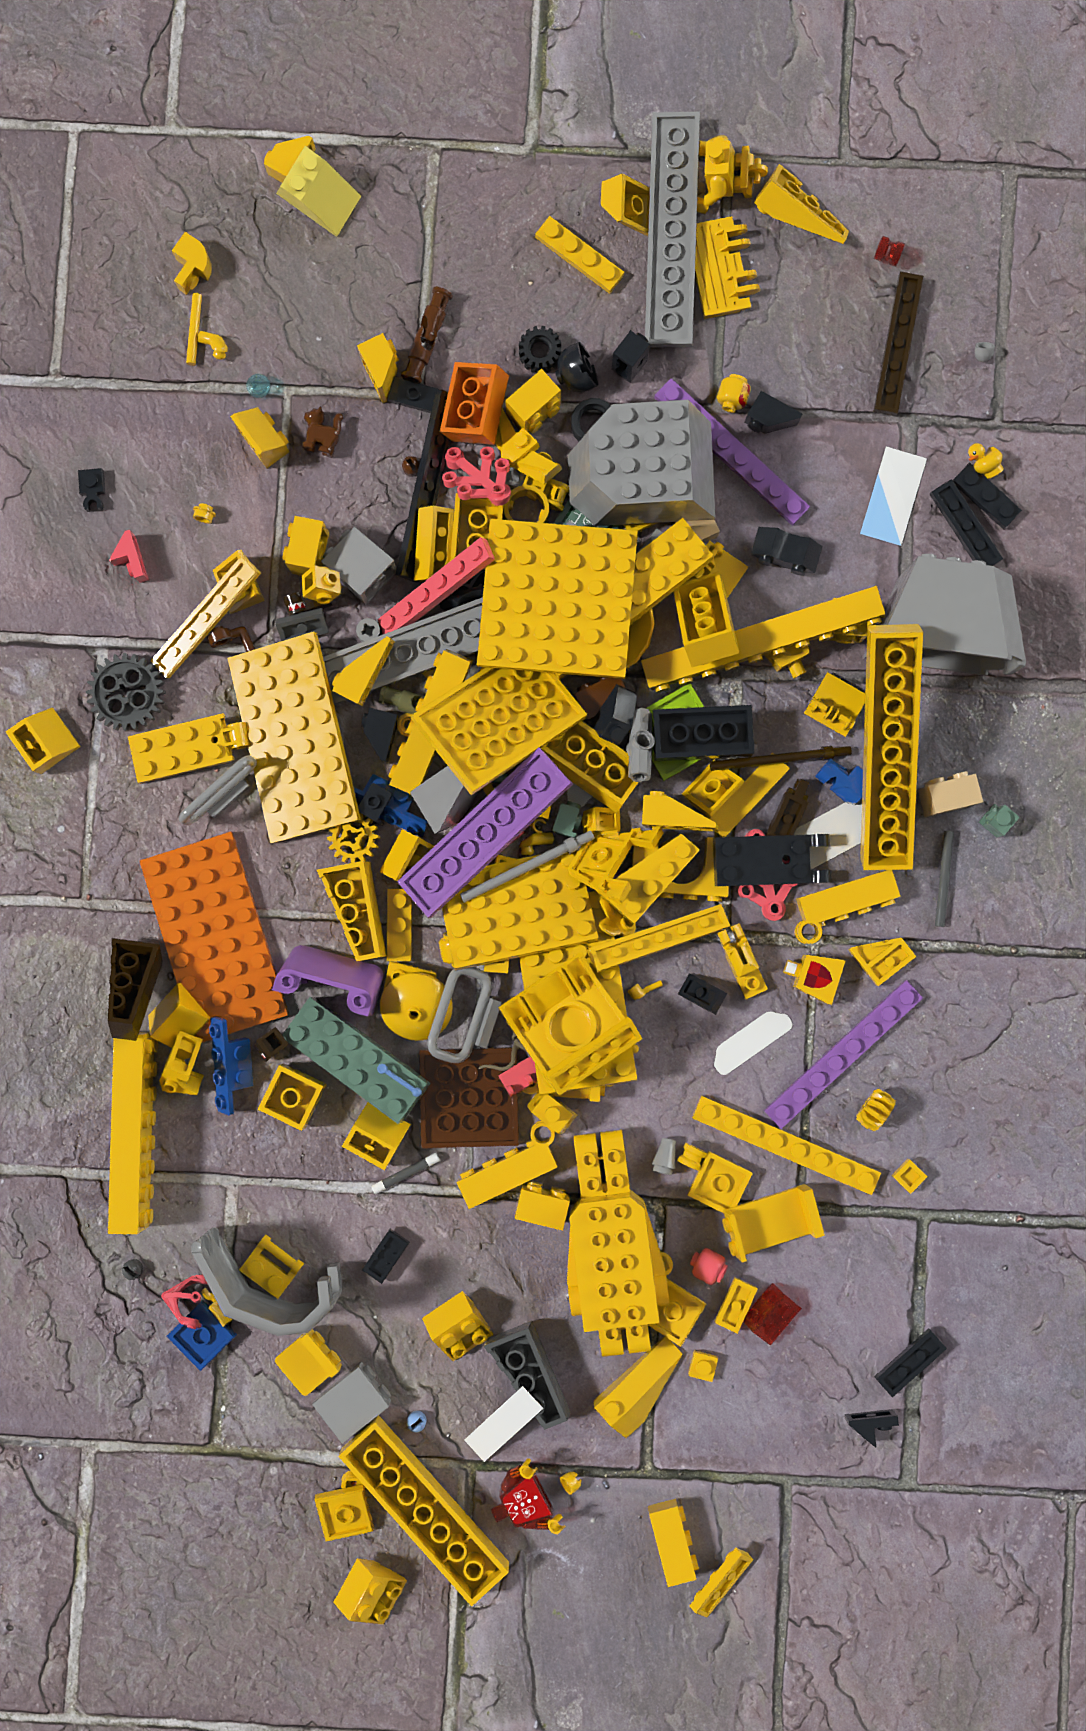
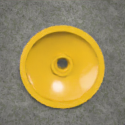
M409 972L395 977L385 987L380 1000V1012L385 1024L391 1031L402 1038L415 1041L427 1040L445 985L437 978L421 972ZM452 998L440 1033L450 1022L453 1011ZM416 1011L418 1015L413 1016L410 1012Z

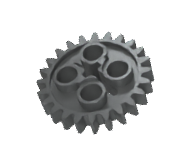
M123 653L122 660L114 654L113 662L105 658L106 666L103 667L97 664L99 673L91 672L90 674L95 679L94 681H87L92 686L91 690L86 691L88 695L92 696L91 699L87 700V703L95 705L90 711L94 714L99 713L96 719L99 721L105 719L104 725L110 727L113 724V729L117 731L121 725L126 732L129 731L130 725L136 731L138 730V723L146 727V719L149 718L154 721L155 718L152 713L161 712L156 707L157 704L165 703L159 698L160 695L166 694L164 690L159 689L165 683L162 680H156L160 677L161 673L158 671L152 672L155 666L152 663L147 665L145 658L138 662L139 659L136 654H133L130 659L128 654ZM138 672V681L130 683V676ZM110 679H115V687L108 690L107 682ZM144 685H146V689H144V690H137V689L143 687ZM125 688L131 690L127 692V697L121 695L122 693H125ZM115 695L106 700V696ZM140 695H144L145 703L141 706H137V697ZM121 701V710L114 713L113 705Z

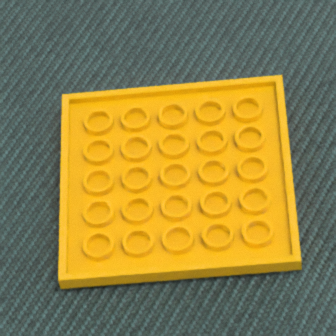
M490 519L488 544L495 560L487 565L485 569L477 666L625 679L638 531Z

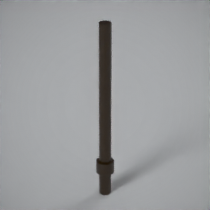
M822 746L821 749L710 761V769L715 771L814 759L826 761L833 760L834 757L850 756L852 749L851 746L835 748L832 746Z

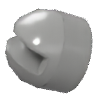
M989 342L976 343L974 351L976 359L980 362L990 360L994 354L995 345Z

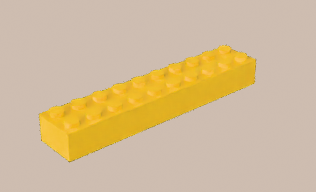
M919 624L867 625L860 852L863 870L913 869L923 631Z

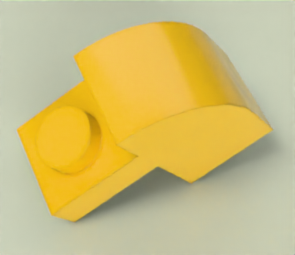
M184 232L172 249V253L176 260L184 265L174 279V282L178 289L187 295L190 289L193 290L197 286L200 276L207 281L209 280L212 265L202 243L187 232Z

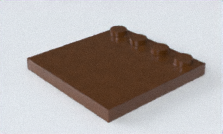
M512 1048L473 1049L470 1056L461 1063L446 1062L433 1057L429 1050H419L420 1075L431 1083L420 1098L421 1148L519 1146L518 1094L510 1097L498 1075L505 1071L491 1068L479 1069L480 1066L486 1064L500 1067L507 1066L511 1062ZM452 1049L444 1051L457 1054L461 1052L462 1049Z

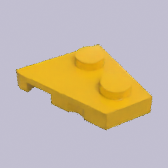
M901 937L854 946L848 949L876 986H880L916 957Z

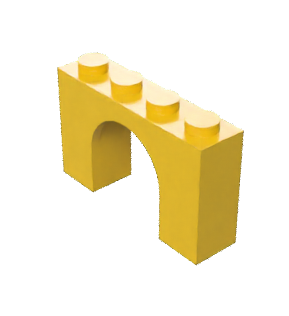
M712 837L705 839L704 864L700 875L694 881L686 884L671 882L659 895V898L673 899L674 894L683 895L685 900H698V896H707V901L722 902V898L728 897L729 886H715ZM658 844L655 849L633 846L631 868L657 851Z

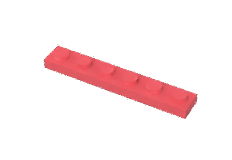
M480 537L377 619L382 633L386 634L415 623L494 561L495 558L487 539Z

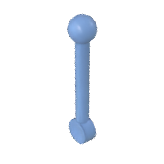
M386 1064L378 1065L377 1070L379 1073L387 1074L409 1089L414 1097L421 1096L422 1091L420 1088H414L388 1070Z

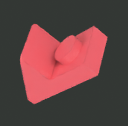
M127 530L122 535L109 561L114 566L127 563L126 566L131 578L134 577L139 583L148 581L149 578L136 536L130 530Z

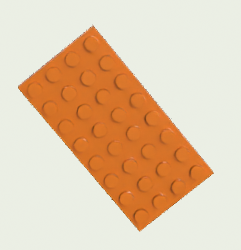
M233 832L224 833L139 860L176 983H181L210 1018L216 1016L226 1019L228 1034L289 1015L283 993L272 990L277 973ZM210 1020L195 1035V1037L203 1039L202 1043L212 1040L209 1033Z

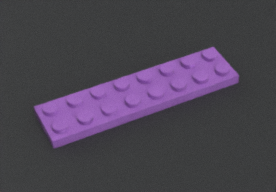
M541 748L536 749L397 882L428 918H432L568 790L573 783Z

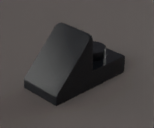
M689 973L678 995L716 1015L727 993Z
M893 1409L844 1414L848 1425L875 1448L874 1428L887 1431L891 1430L892 1426H899L898 1415Z

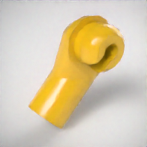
M200 331L198 342L211 345L214 350V358L219 360L225 359L228 347L223 338L217 334Z
M535 833L524 839L519 846L521 854L523 856L533 855V846L553 844V833Z

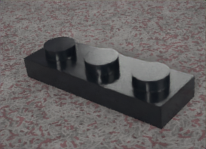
M970 462L952 480L960 491L1003 530L1022 511L983 474L978 473Z
M928 1328L874 1377L893 1398L947 1348Z

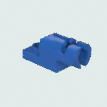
M832 759L828 760L815 777L823 784L832 779L833 782L830 790L844 802L852 805L856 804L862 798L863 770L857 765L848 773L846 772L847 768Z

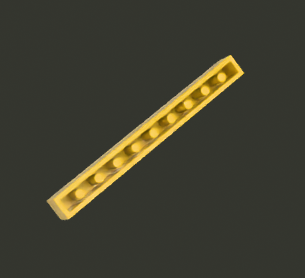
M874 586L735 630L739 653L727 658L692 668L686 650L682 647L641 660L649 688L651 690L656 689V692H662L670 689L669 685L679 682V685L693 682V677L702 675V678H707L715 675L716 670L725 668L726 671L740 667L739 663L748 661L751 664L763 660L762 656L772 653V656L786 653V648L795 646L796 649L810 645L809 641L819 638V641H825L833 638V634L843 631V634L858 630L857 626L862 624H879L882 622L881 619L885 618V611L878 588Z

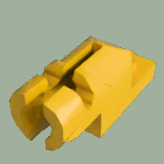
M738 923L730 927L735 941L730 942L726 930L718 932L717 935L744 998L748 999L768 990L758 969L759 965L741 925Z

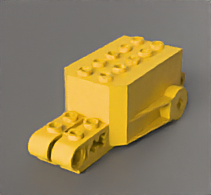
M622 1129L600 1132L603 1152L600 1155L598 1154L596 1133L574 1135L581 1197L572 1207L569 1217L567 1284L571 1315H582L584 1332L598 1330L602 1357L624 1354L623 1329H626L629 1354L651 1351L648 1324L659 1323L658 1306L670 1305L665 1264L645 1202L630 1189ZM602 1159L604 1160L606 1182H602L599 1162Z

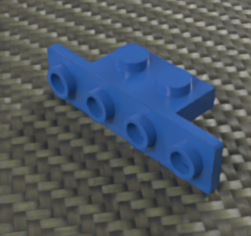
M372 774L363 791L354 787L358 806L372 783L391 792L393 796L380 818L388 824L403 828L413 835L424 836L428 822L408 812L414 801L411 794L389 785L390 781L375 774Z
M215 1016L211 1017V1025L209 1027L213 1046L211 1057L214 1061L215 1071L213 1081L216 1085L217 1095L215 1097V1105L219 1112L233 1115L232 1091L254 1086L250 1039L244 1037L228 1041L226 1019Z

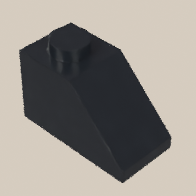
M761 391L748 412L744 423L748 424V428L754 432L767 434L797 426L803 414Z
M616 684L591 721L600 738L618 746L632 727L637 699L635 692Z
M369 708L368 714L364 713L361 727H364L363 731L380 760L388 764L399 716Z

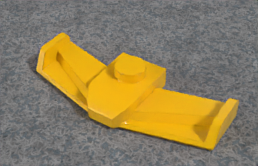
M502 408L495 444L501 454V458L509 461L510 468L513 467L534 480L546 484L562 470L561 465L536 453L535 451L540 448L539 443L524 428L516 434Z

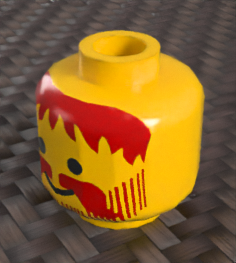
M731 374L721 381L717 393V401L722 405L723 410L734 413L736 410L743 409L746 406L751 391L747 379L737 374Z

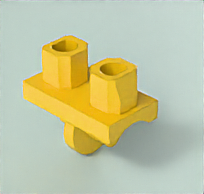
M748 145L742 146V152L735 154L734 171L741 170L740 176H734L733 193H743L745 198H752L753 183H760L761 177L768 174V167L761 164V158L754 159V155L750 153Z

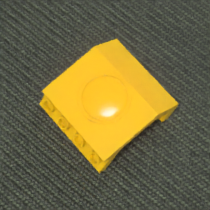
M581 952L498 1007L512 1031L559 1096L642 1040L633 1021L629 1017H624L598 981Z

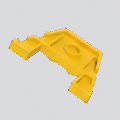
M652 826V830L642 831L641 828H633L627 833H619L618 830L593 833L595 839L581 845L567 870L570 876L615 903L622 905L631 890V886L628 881L613 879L632 846L655 849L664 832L661 826Z

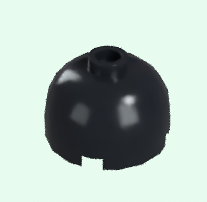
M581 342L572 344L562 351L557 362L558 370L555 371L558 382L561 385L565 384L573 392H586L599 385L594 364H590L588 360L590 355Z

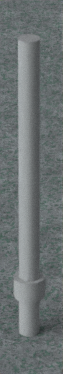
M591 830L576 838L570 837L564 840L563 844L461 893L460 896L465 903L567 852L571 854L579 850V846L594 840L595 837Z

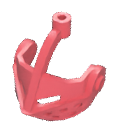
M203 1274L191 1276L161 1295L180 1324L187 1326V1328H201L202 1324L197 1319L183 1317L178 1308V1299H191L194 1303L200 1302L201 1295L199 1292L195 1291L192 1294L182 1292L192 1284H207Z

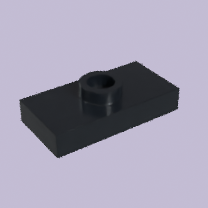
M394 377L387 400L394 404L431 413L435 391L440 389Z
M390 1228L362 1271L382 1284L410 1241Z

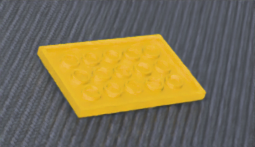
M485 667L414 713L411 720L470 795H473L528 758L536 749L544 747L584 720L587 713L554 673Z
M578 850L571 854L567 852L464 903L460 896L461 893L539 855L487 865L442 907L455 971L598 941L599 937L587 887L584 883L570 876L567 870Z

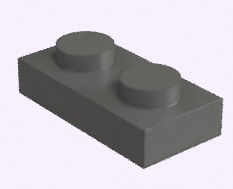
M322 608L275 619L281 641L310 632H316L317 635L329 633Z

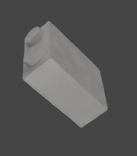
M362 1362L318 1395L312 1403L313 1407L342 1444L388 1408L391 1402V1394L383 1384L381 1386L374 1379L376 1377L374 1371L370 1366H364Z

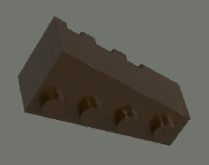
M112 938L108 1025L112 1038L137 1041L163 963L160 945Z

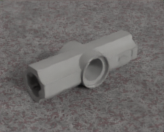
M639 708L634 711L629 743L626 747L627 754L629 755L628 777L635 782L648 781L651 778V753L655 739L652 735V713L649 712V709Z

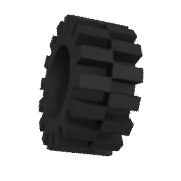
M534 326L532 331L530 329L526 330V335L523 334L521 342L519 341L521 363H524V367L527 370L530 368L532 373L541 369L543 371L546 370L548 373L552 367L555 369L561 354V340H559L558 334H553V329L551 328L545 330V326H541V329ZM537 342H543L548 345L549 353L543 358H537L531 353V347Z

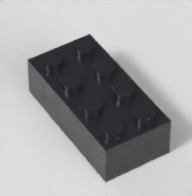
M752 705L653 710L654 761L751 757L754 754Z

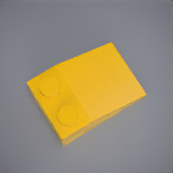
M650 791V795L643 796L642 825L646 828L652 829V826H661L662 829L719 832V826L716 822L664 794L665 792Z

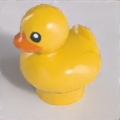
M974 443L969 447V460H976L974 469L978 473L984 474L987 479H990L1003 471L1004 468L1001 465L1003 455L997 448L989 447L985 453V448L982 444Z

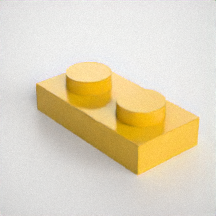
M734 1277L716 1316L715 1324L738 1334L758 1288Z

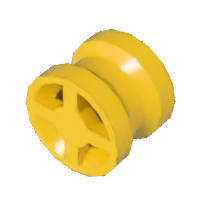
M685 1142L683 1146L684 1152L678 1157L677 1161L699 1171L701 1168L700 1162L706 1157L707 1152Z

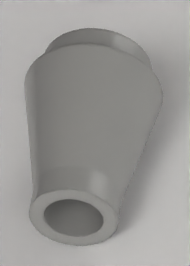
M662 1138L652 1162L654 1172L672 1175L673 1170H675V1140Z

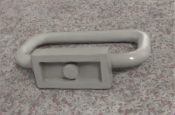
M250 755L239 759L181 812L179 822L184 825H191L207 812L213 818H216L250 787L244 778L256 767V759Z
M471 967L456 971L453 969L450 972L428 1036L427 1046L433 1057L450 1063H461L470 1056L474 1045L487 1049L498 1016V1007L501 1006L502 1002L489 998L492 991V981L483 970ZM461 975H467L481 980L483 986L461 1052L454 1054L439 1049L437 1040L457 979Z

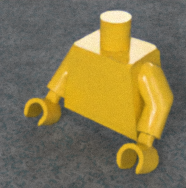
M718 135L708 141L699 140V156H705V180L708 193L704 198L697 197L698 213L706 214L709 206H712L722 197L733 196L735 150L731 141L725 135Z

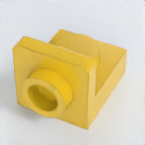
M593 807L584 811L581 820L583 833L590 830L592 833L614 830L621 832L620 810L616 813L610 808Z

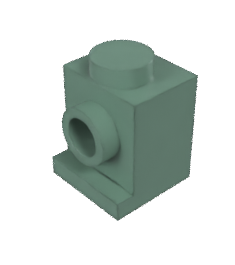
M567 801V804L561 803L552 832L568 838H576L577 833L572 831L573 828L578 830L582 816L578 814L581 805L571 801Z
M993 804L978 823L997 838L1004 836L1020 817L1006 805L998 807L996 804Z

